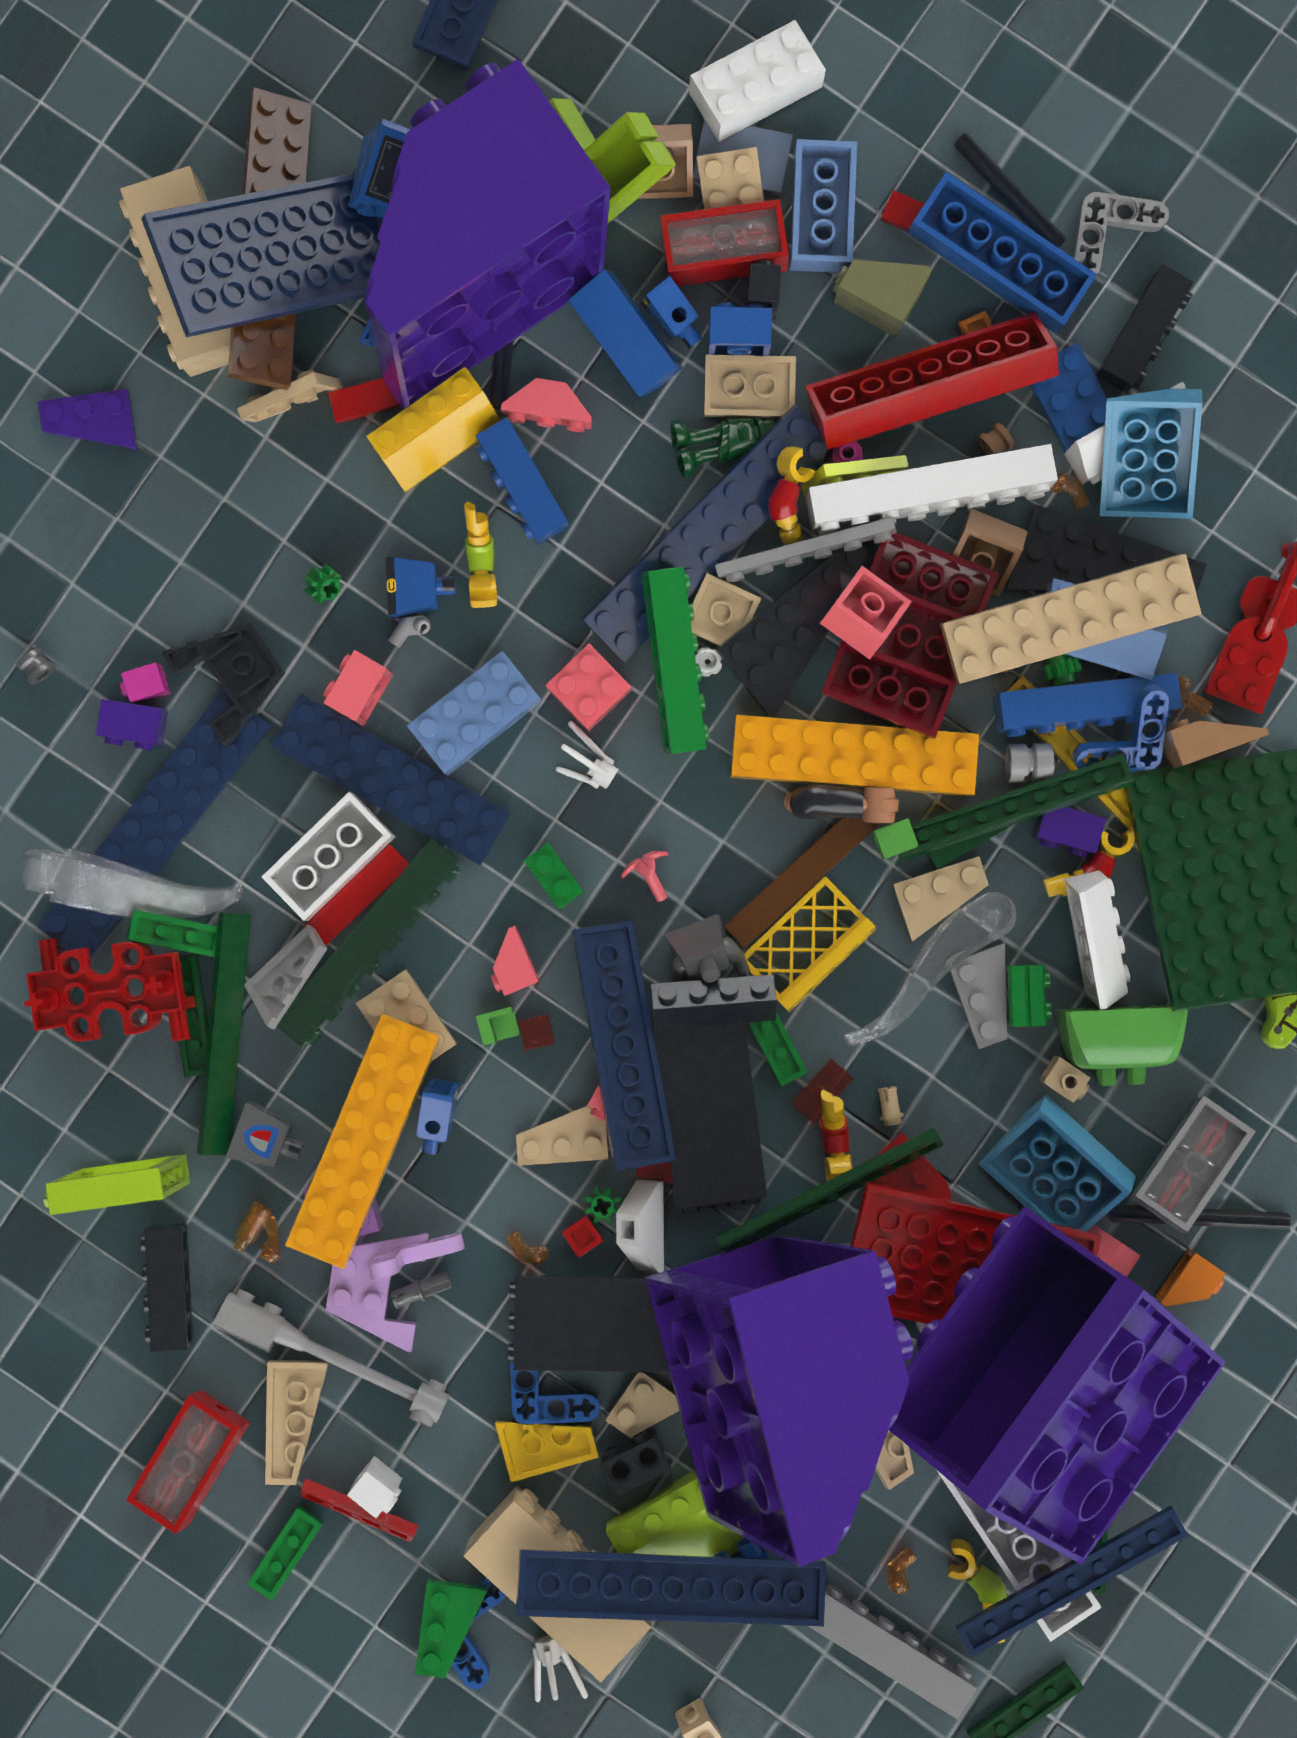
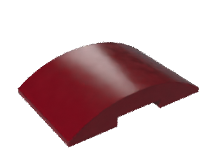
M895 533L891 535L892 539L880 543L869 571L909 599L911 603L870 660L841 640L821 694L935 739L957 684L940 624L985 611L999 573Z

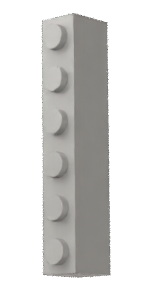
M828 1583L825 1586L824 1627H808L958 1720L977 1689L972 1672L960 1664H957L956 1667L946 1661L947 1657L937 1649L931 1648L929 1651L920 1645L921 1641L916 1636L907 1631L904 1634L894 1629L895 1625L890 1620L881 1615L876 1618L868 1613L869 1609L863 1603L856 1599H853L852 1602L842 1596L843 1592Z

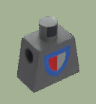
M251 1100L245 1103L226 1158L275 1167L279 1164L282 1155L298 1160L302 1153L304 1142L289 1137L293 1123Z

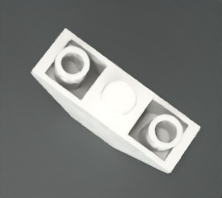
M637 1179L616 1213L617 1245L639 1271L664 1272L663 1181Z

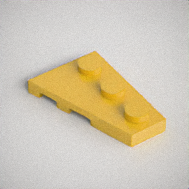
M509 1421L495 1422L511 1482L599 1458L591 1426L548 1423L521 1424Z

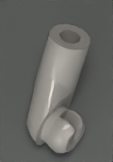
M423 615L403 617L388 641L401 648L408 636L428 633L431 628L430 621Z

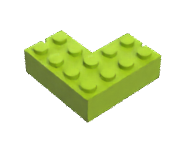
M552 98L549 101L611 187L608 223L676 166L663 142H655L659 135L645 113L626 112L595 140L571 99Z

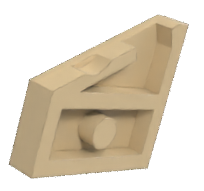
M637 1372L606 1416L605 1421L631 1438L680 1410L674 1391L648 1373Z

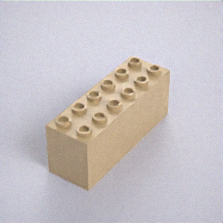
M187 166L120 188L123 200L119 201L125 218H129L133 227L129 229V234L134 246L139 248L142 257L138 258L144 276H148L152 285L148 287L149 295L153 304H157L161 315H158L157 318L162 332L167 333L171 342L167 344L171 360L177 363L179 370L184 369L190 377L228 365L231 328L186 338L141 220L144 213L208 201L198 177L191 166Z
M518 1485L470 1536L464 1552V1557L515 1604L519 1549L590 1552L582 1544L583 1539L572 1529L567 1531L560 1524L561 1519L554 1511L549 1508L547 1510L543 1509L537 1503L539 1500L528 1488L523 1490ZM530 1617L600 1682L609 1675L651 1628V1621Z

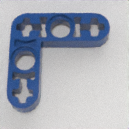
M1154 684L1142 688L1137 697L1132 741L1082 743L1072 753V761L1079 769L1100 762L1098 758H1102V761L1109 759L1115 751H1123L1130 772L1156 768L1162 758L1169 707V697L1160 686ZM1154 695H1157L1159 699L1154 700L1151 707L1147 701L1152 700ZM1148 722L1157 723L1154 732L1151 734L1142 733L1145 724ZM1148 748L1151 755H1147L1146 760H1142L1140 756H1145ZM1091 753L1093 757L1088 758L1087 763H1084L1082 759H1085L1087 754Z
M510 1362L512 1413L519 1423L588 1422L595 1419L599 1414L600 1401L594 1393L588 1391L539 1393V1371H529L533 1375L534 1380L531 1385L524 1387L519 1385L516 1380V1376L520 1371L513 1370L514 1362ZM534 1391L535 1396L531 1394L528 1396L529 1407H534L535 1410L530 1411L529 1416H524L523 1411H518V1408L522 1407L523 1395L517 1396L516 1392L526 1394ZM569 1399H574L573 1405H582L583 1399H589V1403L595 1405L594 1408L590 1409L589 1414H585L582 1408H574V1415H569ZM552 1400L562 1401L565 1405V1411L558 1416L552 1415L548 1411L549 1402Z
M484 1576L472 1585L488 1587V1583L491 1581ZM500 1589L497 1595L494 1592L485 1595L484 1602L486 1603H481L474 1619L499 1604L506 1595ZM467 1632L463 1641L467 1644L468 1650L465 1654L456 1655L452 1666L468 1688L479 1689L487 1683L490 1667ZM471 1655H474V1657L471 1659V1664L475 1670H479L480 1668L482 1669L480 1679H478L476 1676H469L471 1672V1667L468 1664L467 1660L471 1657Z

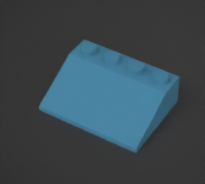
M1164 389L1107 398L1100 516L1193 519L1203 404L1202 389Z
M1047 1094L1023 1114L979 1163L986 1172L1020 1203L1048 1223L1083 1231L1091 1228L1132 1192L1136 1178L1134 1173Z

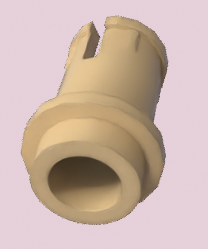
M891 1086L889 1089L887 1087L877 1089L882 1110L880 1120H883L884 1126L902 1123L901 1117H904L903 1113L900 1112L896 1086Z

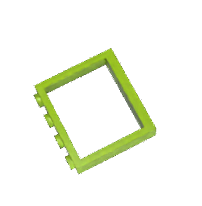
M186 1154L75 1170L46 1183V1198L43 1199L46 1208H49L50 1215L164 1199L190 1184Z

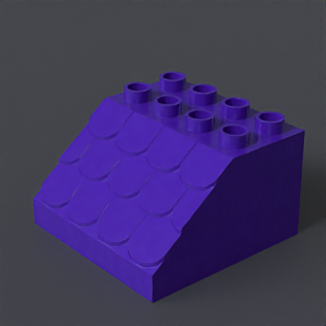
M519 59L503 69H500L496 63L482 66L467 80L465 84L467 93L447 106L442 99H434L418 109L410 121L413 128L407 132L397 161L392 182V195L377 236L380 247L370 273L365 295V307L369 313L370 328L374 335L375 349L379 356L380 371L383 374L385 385L403 410L464 367L469 371L502 347L508 345L569 304L568 300L604 270L611 187Z
M1024 1206L1017 1217L1010 1216L1006 1218L996 1228L992 1237V1247L994 1249L980 1268H972L961 1276L954 1290L956 1301L943 1319L933 1320L921 1331L916 1343V1348L919 1352L906 1368L910 1382L899 1415L888 1430L985 1511L1082 1565L1223 1368L1226 1361L1144 1289Z
M777 1235L645 1277L707 1517L799 1567L835 1554L840 1541L847 1534L851 1526L862 1492L869 1489L888 1429L891 1428L899 1415L910 1382L905 1361L912 1358L913 1345L904 1324L899 1320H893L887 1296L895 1294L896 1281L889 1262L883 1256L877 1257L874 1250Z

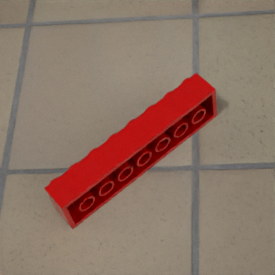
M1036 312L806 385L805 389L810 415L827 450L840 447L850 442L868 438L878 433L899 428L906 424L927 419L934 415L1059 376L1057 346Z

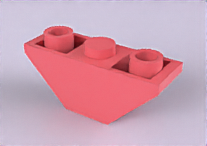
M536 378L501 405L502 415L507 417L510 422L525 423V420L537 421V425L546 428H554L555 424L565 425L567 430L574 432H584L585 429H592L591 415L566 382Z

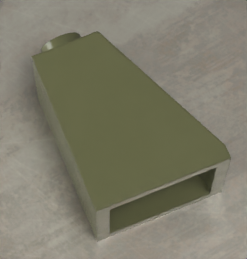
M854 259L849 268L843 266L835 281L836 284L833 292L836 293L834 303L896 338L924 290L933 268L925 265Z

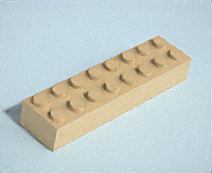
M1178 554L944 622L940 625L955 680L961 684L1201 615L1202 613L1186 554Z

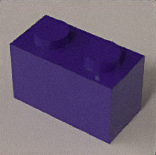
M102 699L96 735L104 737V743L123 746V741L135 742L134 748L152 751L153 745L163 746L168 711L160 708Z
M1064 807L1038 816L1032 838L1040 840V846L1057 850L1058 845L1069 848V854L1086 858L1087 854L1097 853L1106 818Z

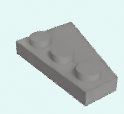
M307 925L244 984L266 1026L275 1030L327 950L317 930L310 925Z
M1005 943L946 963L977 1049L1006 1040Z

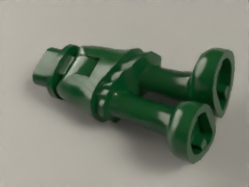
M760 417L754 419L726 418V421L720 420L718 425L697 430H687L685 424L680 420L671 421L672 446L674 451L680 450L676 453V462L682 477H688L694 473L695 467L699 464L717 459L719 465L724 460L729 462L733 458L743 456L775 424L773 418L761 420ZM718 441V444L712 447L698 450H681L705 442Z

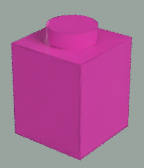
M156 662L121 673L123 682H120V688L126 700L129 699L131 703L139 705L171 694L163 666Z

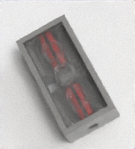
M1207 1097L1197 1098L1130 1198L1178 1232L1187 1233L1256 1131Z

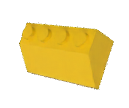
M464 367L366 437L406 493L477 443L476 435L500 422L501 419L473 376Z

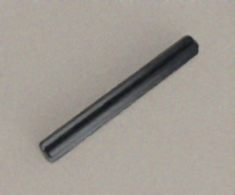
M964 133L955 142V148L1037 234L1060 248L1066 241V237L969 134Z

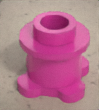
M854 441L840 447H835L828 459L834 463L863 460V451L858 442ZM849 452L852 457L845 458L842 453Z

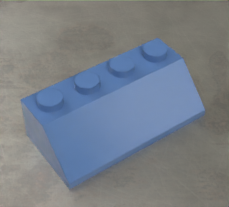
M1054 578L1048 592L1075 584ZM1169 624L1065 654L1152 680L1167 637Z

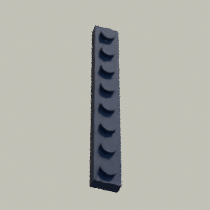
M1170 1505L1093 1548L1082 1565L1074 1560L1064 1564L955 1626L971 1657L1189 1535L1174 1508Z

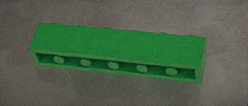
M684 567L641 572L664 753L677 754L706 749V742L709 741V731L707 725L703 724L702 712L705 711V699L703 694L699 693L698 682L701 681L702 674L700 665L696 664L694 652L698 650V642L695 633H692L691 621L694 620V610L692 604L688 603L687 591L690 590L689 575L687 572L684 573Z

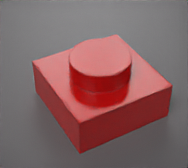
M587 1214L562 1231L563 1236L578 1258L604 1241V1238Z

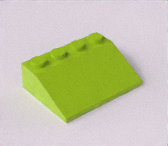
M695 1470L606 1523V1534L618 1553L713 1557L721 1551H727L729 1556L739 1551L737 1543L740 1539L744 1538L707 1517Z

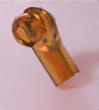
M1066 473L1057 474L1058 480L1051 487L1054 493H1060L1061 491L1069 493L1076 510L1090 505L1085 489L1079 479Z
M1178 676L1181 701L1187 707L1202 715H1206L1211 710L1212 702L1189 690L1192 686V681L1189 678Z
M518 1230L505 1238L519 1261L540 1265L549 1257V1250L545 1245L540 1244L536 1247L527 1245Z
M908 1547L893 1559L887 1567L889 1588L892 1592L899 1595L905 1594L908 1591L909 1583L907 1582L906 1569L918 1559Z

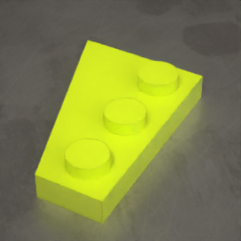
M902 455L824 464L810 480L802 484L804 496L807 495L809 487L903 471L909 467L907 457Z

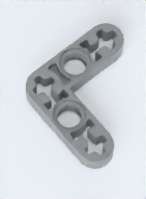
M1101 192L1088 194L1080 207L1073 258L1082 264L1086 258V252L1091 253L1088 264L1090 267H1093L1090 270L1098 274L1101 268L1107 226L1157 232L1168 221L1169 210L1167 206L1155 200ZM1095 201L1097 202V207L1102 209L1096 214L1095 222H1089L1092 217V208L1088 206ZM1120 205L1129 206L1132 210V217L1126 220L1121 219L1117 215V207ZM1139 208H1142V211L1140 213L1142 214V217L1139 221H1136L1139 214ZM1154 210L1157 211L1156 215L1161 218L1156 223H1153L1152 217L1144 215H1149ZM1086 230L1095 231L1098 235V242L1092 245L1087 244L1083 240V232Z

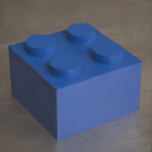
M718 303L716 307H711L708 355L769 356L772 308H765V305L760 303L748 304L747 307H735L732 303Z

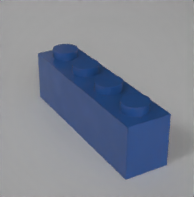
M508 418L477 434L476 438L479 444L475 446V449L482 461L486 462L489 460L494 468L490 474L497 487L501 488L504 486L509 496L505 500L513 514L519 512L524 522L520 526L528 540L534 538L539 545L568 528L569 524Z

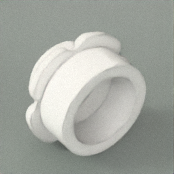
M703 647L698 650V654L695 655L696 664L700 665L702 676L709 677L711 674H717L721 670L722 664L720 661L722 657L716 649L712 650L709 647ZM706 659L711 661L709 665L705 664Z

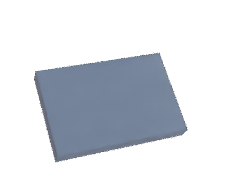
M704 119L697 156L757 147L763 193L781 196L793 134L748 126L718 142ZM696 157L693 179L700 180Z

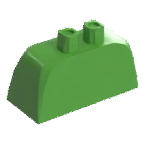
M1171 1004L1117 1006L1102 1010L1098 1007L1054 1009L1060 1042L1065 1057L1069 1063L1076 1067L1095 1070L1099 1086L1116 1085V1069H1125L1126 1084H1145L1146 1068L1169 1065L1174 1062L1179 1055L1183 1043L1188 1010L1172 1012Z

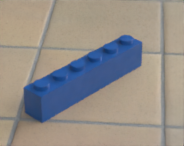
M1177 673L1154 675L1152 680L1135 677L999 692L992 698L997 734L1007 733V737H1018L1025 735L1026 730L1035 729L1037 734L1054 732L1055 727L1066 726L1067 731L1083 729L1085 724L1096 723V727H1107L1114 725L1116 720L1124 719L1125 724H1134L1138 694L1142 688L1151 684L1160 686L1169 697L1167 720L1172 719L1174 713L1183 709ZM1154 695L1153 699L1147 702L1152 707L1153 701L1159 698L1157 695Z

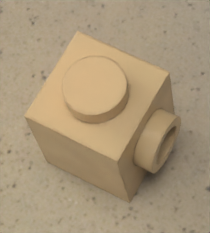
M1058 1056L1053 1057L1038 1080L1072 1103L1076 1099L1081 1100L1090 1087L1087 1084L1090 1080L1089 1076Z

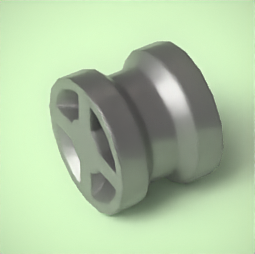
M42 648L31 650L16 663L18 669L27 674V681L30 685L43 681L56 668L52 662H47L44 658L45 652Z

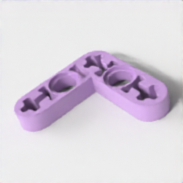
M462 1233L441 1236L375 1254L368 1263L371 1280L399 1273L405 1264L465 1249Z

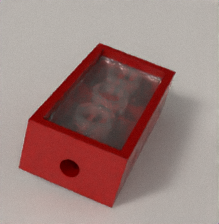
M780 199L660 216L667 278L670 276L677 286L749 277L750 264H756L757 261L761 260L772 261L774 265H781V272H787L789 253Z
M203 1390L190 1394L126 1501L174 1534L184 1530L191 1523L250 1422Z

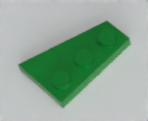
M427 1580L415 1675L446 1678L488 1587Z

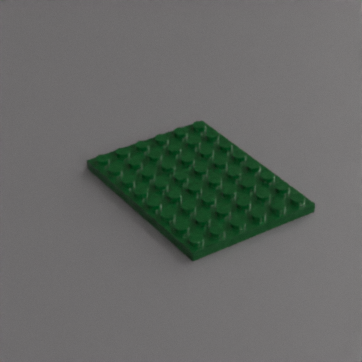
M1297 749L1192 763L1177 768L1171 766L1131 772L1134 785L1125 787L1172 1012L1296 994Z

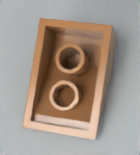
M1188 718L1166 726L1162 754L1167 767L1177 768L1267 736L1269 731L1267 728L1207 721H1196L1190 724Z

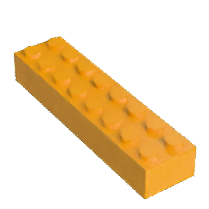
M736 715L730 778L804 784H829L854 788H894V791L970 797L975 795L979 734L938 731L936 738L933 739L908 728Z
M381 1014L285 1246L344 1269L347 1267L441 1039L439 1036Z

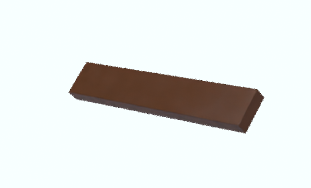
M862 817L860 819H840L724 927L745 949L878 826L875 823L864 822Z

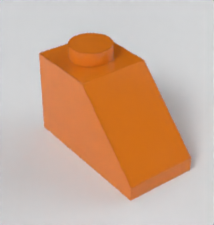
M1188 1248L1154 1298L1166 1307L1209 1299L1212 1294H1217L1224 1284L1223 1277L1226 1273Z

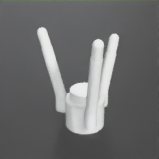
M569 721L568 725L602 761L596 759L595 762H592L576 750L563 744L561 745L562 750L590 768L587 774L592 776V778L560 766L556 767V771L588 783L596 789L599 785L606 789L619 770L613 766L615 761L606 756L573 721Z
M550 1635L535 1640V1647L532 1648L534 1655L535 1701L539 1702L541 1699V1662L542 1666L547 1668L553 1700H558L553 1665L560 1662L561 1655L582 1697L586 1699L588 1693L568 1652Z

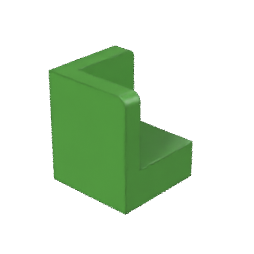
M908 818L871 832L882 860L918 846Z
M513 1006L476 1016L483 1046L520 1034Z

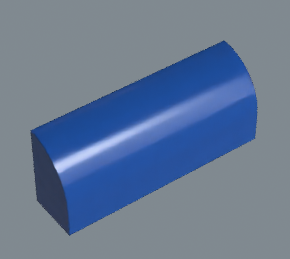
M604 269L568 300L639 397L653 392L683 369L680 362L612 271Z

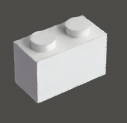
M373 1456L355 1479L347 1496L373 1517L377 1518L382 1511L387 1514L398 1500L397 1497L402 1491L398 1488L402 1477L377 1457Z

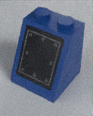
M382 119L363 137L348 204L349 207L357 209L359 214L384 219L392 195L395 168L407 132L410 130L409 128Z

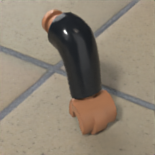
M812 784L798 787L795 791L788 792L784 798L785 808L789 812H793L800 819H860L862 817L863 821L868 823H893L895 812H898L899 799L895 798L894 788L865 787L862 793L859 789L829 784Z

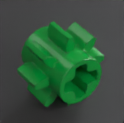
M324 564L322 569L313 566L312 570L304 577L308 586L304 589V592L319 604L324 599L334 601V598L342 590L338 582L342 576L327 564Z
M1067 654L1048 658V665L1042 667L1045 681L1053 680L1055 686L1077 681L1075 673L1082 671L1079 658H1070V655Z
M596 1186L594 1197L589 1195L585 1197V1200L591 1203V1206L585 1209V1214L593 1213L595 1215L594 1223H597L599 1218H605L608 1224L611 1223L610 1215L612 1212L616 1214L619 1209L614 1207V1203L619 1202L621 1197H612L610 1186L606 1192H600V1189ZM599 1198H602L604 1202L610 1201L607 1211L603 1212L602 1208L596 1209L595 1206L598 1204Z

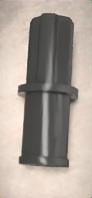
M442 1272L423 1280L417 1278L414 1283L396 1290L393 1289L390 1293L391 1297H395L392 1299L395 1308L399 1309L418 1300L427 1301V1297L450 1289L452 1282L449 1274Z

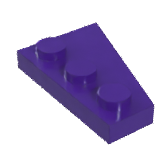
M128 389L38 401L41 429L45 434L99 442L100 444L116 445L138 450L131 397Z

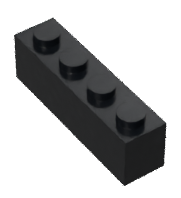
M1162 264L1153 276L1096 376L1126 393L1133 385L1138 388L1147 374V371L1143 369L1148 360L1153 362L1163 347L1159 344L1163 334L1169 336L1178 321L1174 318V315L1179 308L1184 310L1192 298L1193 294L1189 290L1194 282Z
M774 975L721 978L711 983L704 980L651 984L654 1030L776 1020L777 999Z
M151 1225L144 1230L145 1234L141 1235L140 1240L141 1251L146 1253V1264L142 1267V1279L144 1283H147L148 1295L144 1296L143 1306L144 1312L149 1313V1325H146L145 1340L147 1344L150 1343V1352L188 1350L193 1345L188 1225Z

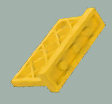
M825 876L744 953L750 972L754 976H760V973H768V975H772V973H790L789 986L781 994L775 989L776 999L790 1013L876 930V926ZM824 886L834 894V906H816V894ZM837 898H838L845 906H837ZM812 899V906H805ZM799 910H812V927H794L795 914ZM816 910H834L833 927H816ZM837 910L851 911L858 920L849 928L837 927ZM791 919V927H784ZM777 931H790V948H773V935ZM794 931H812V948H794ZM815 932H833V944L829 948H815ZM837 932H844V933L837 939ZM769 940V947H762ZM757 951L769 952L768 969H756L748 959ZM772 952H790V969H772ZM794 952H811V965L807 969H793ZM815 952H817V953H822V954L815 960ZM793 973H801V974L793 981Z

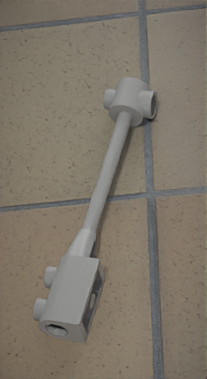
M241 1289L238 1290L237 1294L230 1292L213 1322L215 1328L268 1353L274 1343L297 1351H306L412 1401L413 1403L409 1409L411 1411L410 1419L430 1428L434 1422L437 1423L449 1398V1394L445 1393L446 1385L430 1379L428 1384L422 1382L419 1390H416L310 1340L308 1336L286 1321L285 1317L280 1316L282 1309L276 1305L266 1302L264 1307L253 1303L255 1296Z

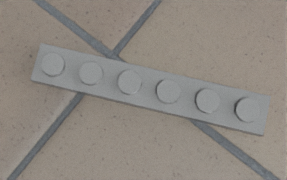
M893 517L723 562L715 566L718 577L721 580L726 579L727 583L743 580L744 574L754 571L756 575H762L774 571L773 566L785 563V567L802 564V559L814 556L815 559L826 558L833 555L832 550L843 547L844 551H852L861 548V543L873 540L874 543L885 542L892 539L891 535L897 533Z

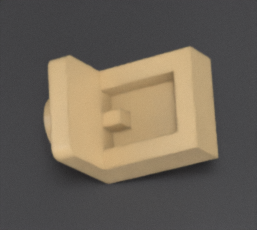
M701 1698L675 1712L684 1738H723L721 1731L708 1715Z

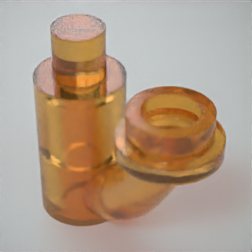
M254 1201L235 1233L238 1239L233 1247L244 1252L249 1243H255L261 1230L265 1227L268 1245H262L260 1256L266 1261L275 1264L283 1256L278 1251L279 1233L277 1222L271 1214V1209Z

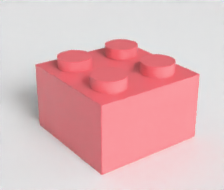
M861 566L820 624L870 660L888 637L911 601Z
M590 643L545 685L549 692L588 732L632 691L631 686Z
M354 650L352 655L347 654L339 666V670L342 672L337 681L332 680L327 686L323 695L326 697L324 704L364 727L392 679L393 674L384 666Z

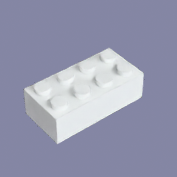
M794 20L690 75L689 94L716 139L720 142L822 88L826 69L798 23Z
M348 792L262 878L303 921H309L396 836L354 793Z

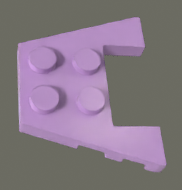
M425 1232L418 1235L402 1236L384 1241L355 1245L346 1268L342 1269L332 1265L326 1311L407 1352H412L416 1323L386 1318L392 1276L371 1280L368 1263L375 1254L381 1251L429 1240L430 1233Z

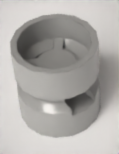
M1033 743L1031 748H1028L1026 744H1007L1005 754L1007 782L1026 783L1028 778H1031L1033 782H1040L1052 778L1054 775L1052 744Z

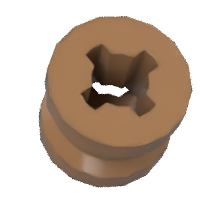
M999 422L991 427L990 432L987 434L982 433L977 437L978 443L986 455L1002 453L1004 450H1011L1015 446L1012 436Z

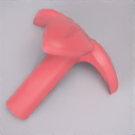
M652 851L645 853L642 858L634 859L625 867L621 875L622 879L628 873L636 870L640 875L644 876L656 901L661 902L665 900L668 896L655 873V859L669 856L666 851Z

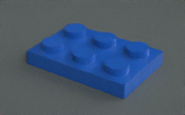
M1078 342L1057 353L1059 376L1029 385L1064 452L1075 441L1104 426L1106 420L1107 397Z

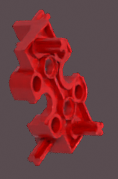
M57 938L38 941L42 971L26 973L30 1000L24 1001L25 1007L31 1006L34 1031L64 1027L66 1035L74 1041L82 1042L100 1039L103 1037L99 1017L105 1009L110 1008L117 1010L121 1014L125 1035L139 1034L155 1029L162 1021V1013L168 1012L172 1041L190 1039L186 1009L196 1007L195 996L186 997L184 993L179 952L154 955L149 944L136 941L112 944L114 965L107 974H99L91 967L90 947L68 950L59 955ZM132 948L139 955V960L136 964L132 963L129 958ZM73 957L79 961L80 968L78 972H75L71 967ZM134 978L140 980L143 984V991L139 996H135L129 991V983ZM74 987L80 988L84 993V999L80 1004L73 1003L70 998V992ZM140 1009L147 1013L148 1020L146 1024L139 1021L138 1013ZM81 1018L86 1019L89 1028L87 1032L80 1028Z

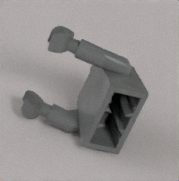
M719 914L665 934L674 957L671 974L673 982L687 981V978L690 981L703 978L706 982H715L720 977V971L731 966L730 960L739 977L753 976L748 973L750 969L743 951L732 939L727 938Z

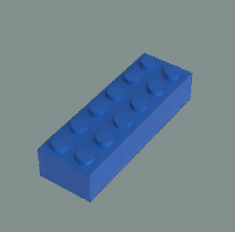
M945 172L907 231L909 235L1024 313L1036 312L1043 325L1055 334L1065 325L1097 276L1092 270L948 172Z

